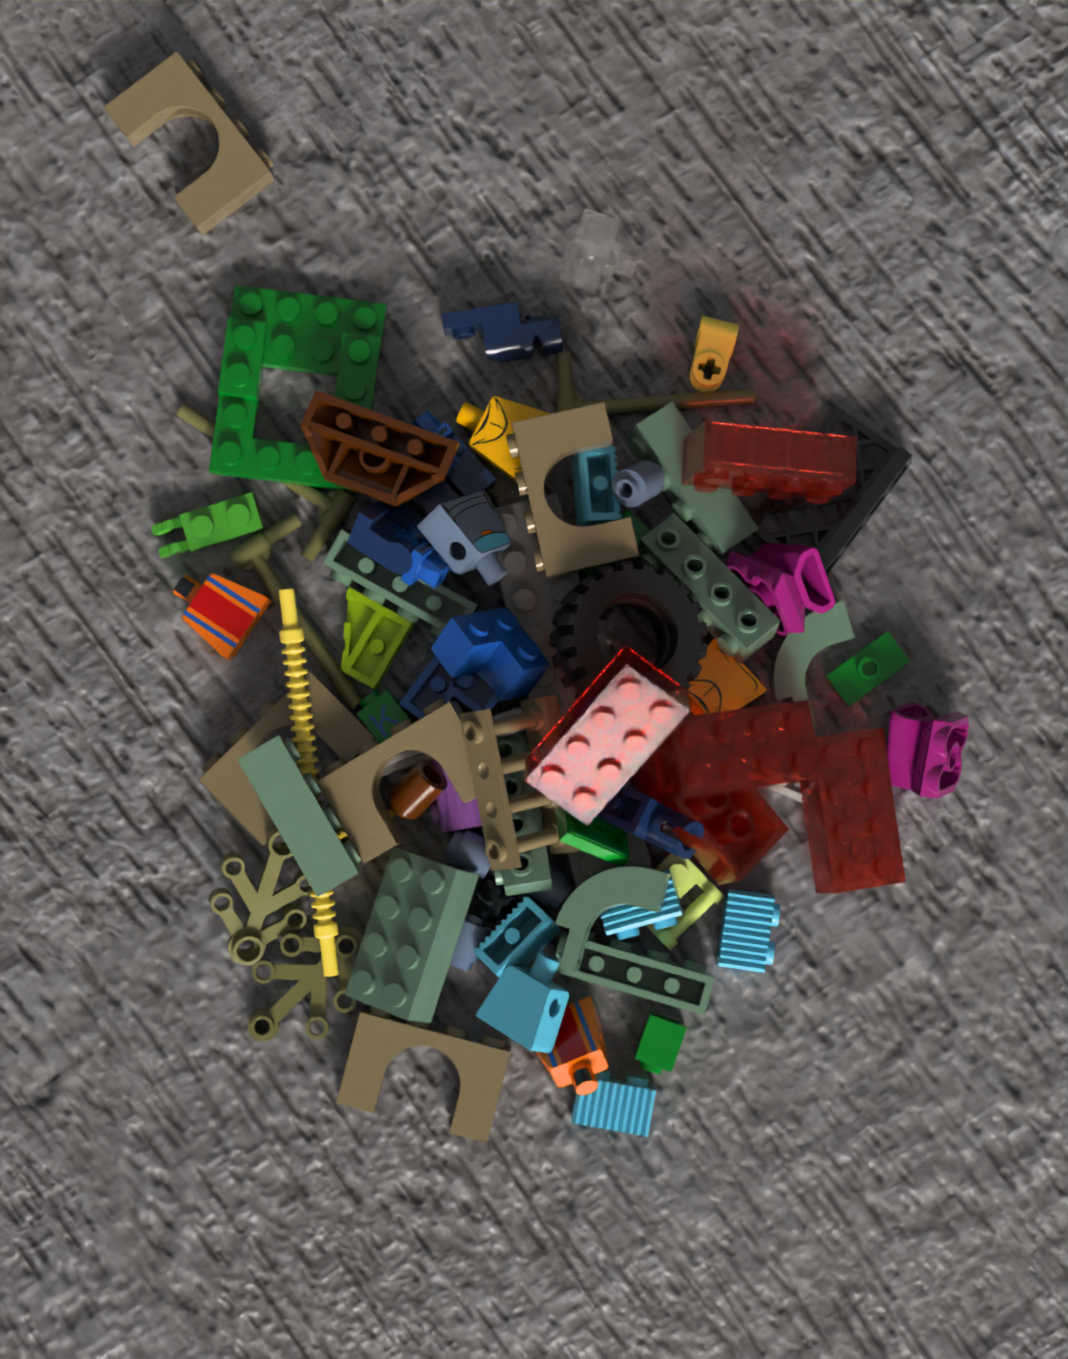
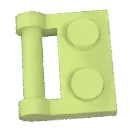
M672 853L654 870H672L679 898H682L695 884L703 890V893L683 911L684 915L676 918L678 925L656 931L654 924L646 925L670 951L678 944L676 940L714 903L718 905L725 898L689 859H683Z

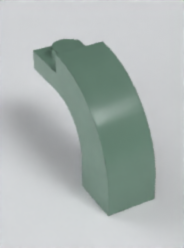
M844 601L835 603L832 609L823 614L814 611L806 615L805 633H788L785 635L774 654L770 670L772 700L775 702L788 698L790 705L784 707L786 718L790 728H797L798 734L818 729L805 686V676L809 663L823 648L855 638Z
M627 866L600 872L584 881L567 898L555 922L556 925L570 928L569 934H562L558 943L556 957L562 958L559 967L574 972L579 971L591 927L596 919L606 910L617 905L629 904L654 912H661L671 874L645 867Z

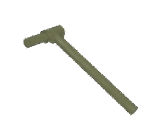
M556 353L559 390L556 391L557 412L602 402L605 403L607 415L658 411L672 401L677 409L751 404L755 403L756 400L755 389L747 388L583 401V396L577 390H574L571 353Z
M183 403L177 412V416L213 439L216 422L188 404ZM282 483L319 507L317 511L318 521L321 523L300 553V555L313 563L332 532L338 530L357 500L343 490L331 491L327 495L313 486Z
M294 512L264 533L260 531L229 552L240 570L251 571L255 569L279 606V590H285L286 588L267 559L270 558L273 544L303 525ZM296 604L298 626L303 628L305 644L348 707L352 710L359 705L362 698L344 672L341 671L336 660Z

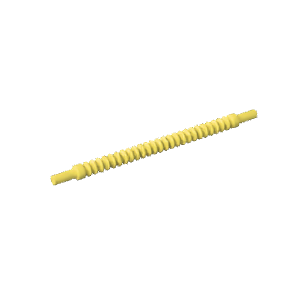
M294 589L279 590L283 629L279 631L280 642L285 644V648L281 652L287 656V659L283 661V664L288 666V670L284 672V675L289 676V682H286L285 686L291 689V692L286 696L292 699V704H289L288 708L293 710V715L289 716V719L294 720L295 723L290 730L296 733V737L292 738V742L297 743V750L302 759L296 761V764L299 765L303 776L310 772L317 783L319 779H316V774L320 770L315 768L314 763L318 762V758L313 756V752L317 750V747L312 746V741L316 739V736L310 733L311 729H314L315 726L309 723V719L313 717V714L308 712V707H311L312 703L307 702V696L311 692L305 689V685L309 684V680L304 679V674H307L308 670L303 669V663L307 659L301 655L306 650L300 643L304 641L303 628L298 626ZM332 889L319 897L316 896L314 891L310 892V896L315 898V902L311 904V907L316 908V913L312 915V918L317 919V923L314 924L313 928L314 936L319 938L324 977L339 975L335 936L338 935V924L332 919V917L336 916V912L331 911V906L335 904L334 900H330V895L334 893Z

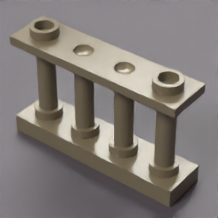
M557 694L520 701L522 713L498 719H492L490 708L460 714L462 735L466 743L486 843L485 850L491 871L520 868L522 865L519 853L549 845L551 854L581 851L559 841L556 809L564 802L579 808ZM526 729L530 752L500 759L496 735ZM534 768L538 791L508 798L504 774ZM541 806L546 829L516 837L512 813Z

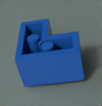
M507 607L451 617L431 647V650L451 677L480 672L501 701L529 695L550 666L538 645L531 640L519 624L516 616Z
M435 655L399 704L417 718L422 719L425 717L422 710L442 698L446 704L457 698L473 711L490 708L491 712L500 702V699L480 672L451 677Z

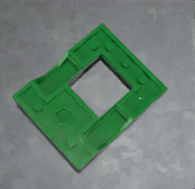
M235 285L231 317H228L218 387L219 402L209 466L210 474L353 491L328 482L323 478L309 445L254 438L264 367L337 376L334 397L373 411L387 304Z

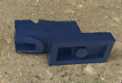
M517 302L441 313L445 336L452 335L455 340L468 339L476 336L475 331L482 330L488 360L506 362L532 358L533 347L536 342L542 347L544 355L563 352L558 315H526V320H520Z
M593 770L578 796L580 809L683 859L691 858L696 850L664 833L663 827L665 825L673 829L679 827L701 839L704 834L703 824Z

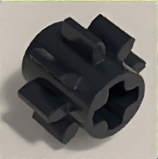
M487 877L479 883L475 890V897L479 902L473 908L484 919L486 918L492 924H495L498 919L500 921L507 920V914H512V908H518V903H521V901L517 897L518 895L506 896L504 884L496 885L495 877Z

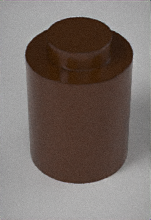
M419 760L389 792L388 797L392 811L404 819L415 820L419 818L447 788L448 783L445 775L433 763L427 760Z

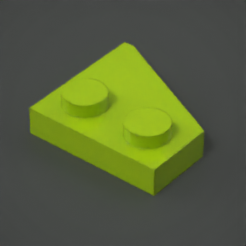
M349 587L346 592L348 606L347 620L344 622L343 638L345 639V649L342 652L341 671L376 690L415 624Z

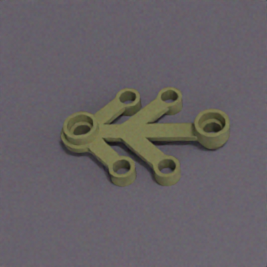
M276 826L271 828L266 836L269 854L257 890H255L245 873L244 861L238 853H227L220 860V867L224 876L232 880L249 909L245 926L232 908L234 904L233 898L227 889L216 888L208 897L212 911L220 915L231 934L227 942L228 953L239 964L252 965L258 962L266 951V944L291 930L297 931L302 929L307 922L303 908L297 904H291L284 908L281 919L262 928L265 916L303 895L309 896L310 892L313 891L310 885L307 887L300 886V882L306 878L302 870L295 874L292 883L274 892L284 859L293 856L285 842L280 844L275 842V838L280 835ZM231 861L239 862V866L235 870H227V864ZM224 896L228 898L224 905L218 906L214 904L218 897ZM291 914H301L300 918L297 921H288V918ZM243 941H253L249 948H240V944Z
M352 926L338 928V935L335 936L337 962L339 964V991L335 994L333 1003L335 1008L342 1013L352 1011L357 1005V1000L353 998L350 1007H342L338 1001L339 996L346 991L364 936L360 930ZM288 933L280 941L282 953L289 957L297 956L301 951L321 952L319 938L301 937L297 933ZM290 937L297 939L299 942V948L295 952L287 950L285 946L286 940ZM347 938L353 942L354 948L352 952L345 953L340 949V941ZM267 959L258 961L252 968V976L258 983L266 984L273 979L299 981L269 1010H259L250 1017L248 1032L251 1037L260 1042H266L274 1038L280 1029V1020L311 991L310 1019L306 1023L305 1031L311 1039L320 1040L324 1038L329 1032L330 1025L326 1019L327 977L323 976L322 959L317 964H278ZM265 964L270 967L271 975L269 978L264 979L258 975L257 970L260 965ZM264 1019L269 1023L270 1029L267 1033H260L256 1029L258 1020ZM318 1020L324 1024L325 1029L323 1033L315 1034L312 1032L310 1026L313 1021Z

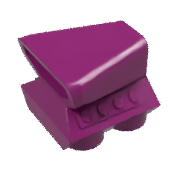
M768 542L749 556L731 551L725 564L780 620L776 633L779 635L805 633V607L823 614L835 605V598L819 552L811 546Z
M914 702L891 709L884 783L912 790L920 797L940 798L955 791L962 770L961 755L968 737L969 716L957 711L935 718L928 708Z

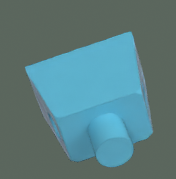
M539 952L532 968L509 965L475 1016L530 1051L551 1053L569 998L568 991L552 981L560 961L547 953Z

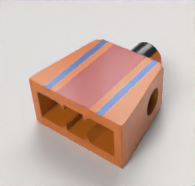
M214 573L207 577L203 585L185 574L173 590L175 595L189 603L181 618L221 656L230 661H233L272 602L264 595Z
M591 996L566 1006L552 1052H536L557 1087H565L573 1083L578 1095H587L594 1092L598 1087L594 1074L606 1070L609 1066L601 1019Z

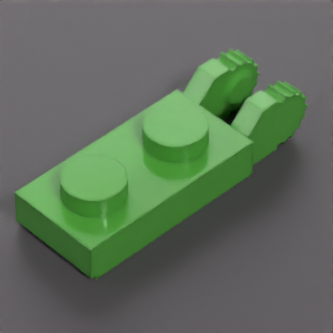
M252 492L180 514V518L170 519L151 526L155 536L166 535L183 528L186 536V541L166 544L158 549L160 558L174 556L187 551L193 553L265 530Z

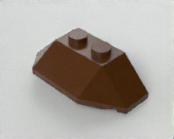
M317 390L314 392L300 425L322 476L326 481L393 506H398L445 480L459 447V442Z

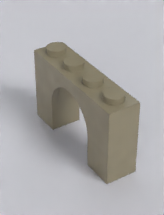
M176 51L105 105L104 108L133 147L166 122L179 117L201 119L217 131L219 150L213 165L202 176L174 196L180 208L203 236L274 182L269 170L274 165L261 147L254 151L246 141L250 134L237 117L231 121L225 114L223 109L227 107V104L216 89L212 88L207 91L200 82L204 75L191 58L184 61Z
M597 403L513 422V433L506 435L511 458L519 456L522 469L521 472L515 473L519 495L527 494L530 510L523 512L528 534L536 532L539 548L532 549L537 572L545 571L546 580L607 565H614L618 562L637 560L639 552L631 517L587 527L570 525L559 519L551 511L544 495V484L547 475L560 460L570 455L612 446L613 438L605 403Z
M309 671L304 676V679L309 680V684L305 685V689L311 692L307 696V702L312 703V706L308 707V712L313 714V717L309 719V723L315 726L311 731L316 733L341 759L344 758L346 763L359 756L356 749L375 739V737L313 672ZM284 687L288 693L291 692L290 687ZM286 695L278 702L271 699L256 714L260 720L250 730L246 726L241 728L229 740L232 747L223 756L216 753L201 768L205 774L199 779L263 846H267V833L275 824L237 759L264 744L278 730L294 726V720L289 719V716L293 715V710L288 708V705L292 704V699L287 698Z
M442 698L422 710L425 714V717L415 723H412L410 718L404 720L389 730L392 737L382 743H379L377 738L356 749L359 756L352 761L346 763L344 758L323 769L326 776L318 780L317 784L363 863L373 860L405 841L386 809L380 793L382 773L389 761L397 754L405 750H415L430 755L442 766L464 804L476 799L466 743L462 735L460 714L464 712L457 701H451L446 704Z
M370 1006L369 1010L362 1008L336 1103L374 1113L385 1072L390 1061L405 1049L415 1046L432 1047L440 1050L452 1060L460 1077V1093L449 1133L487 1143L511 1053V1047L504 1046L505 1039L483 1034L481 1040L467 1036L468 1030L459 1026L446 1024L444 1029L429 1026L430 1023L408 1021L394 1017L392 1014Z

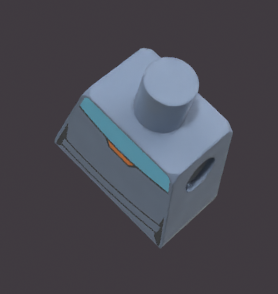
M485 491L441 503L417 525L420 532L454 573L460 575L478 569L488 585L494 584L508 573L498 556L510 546L511 539Z

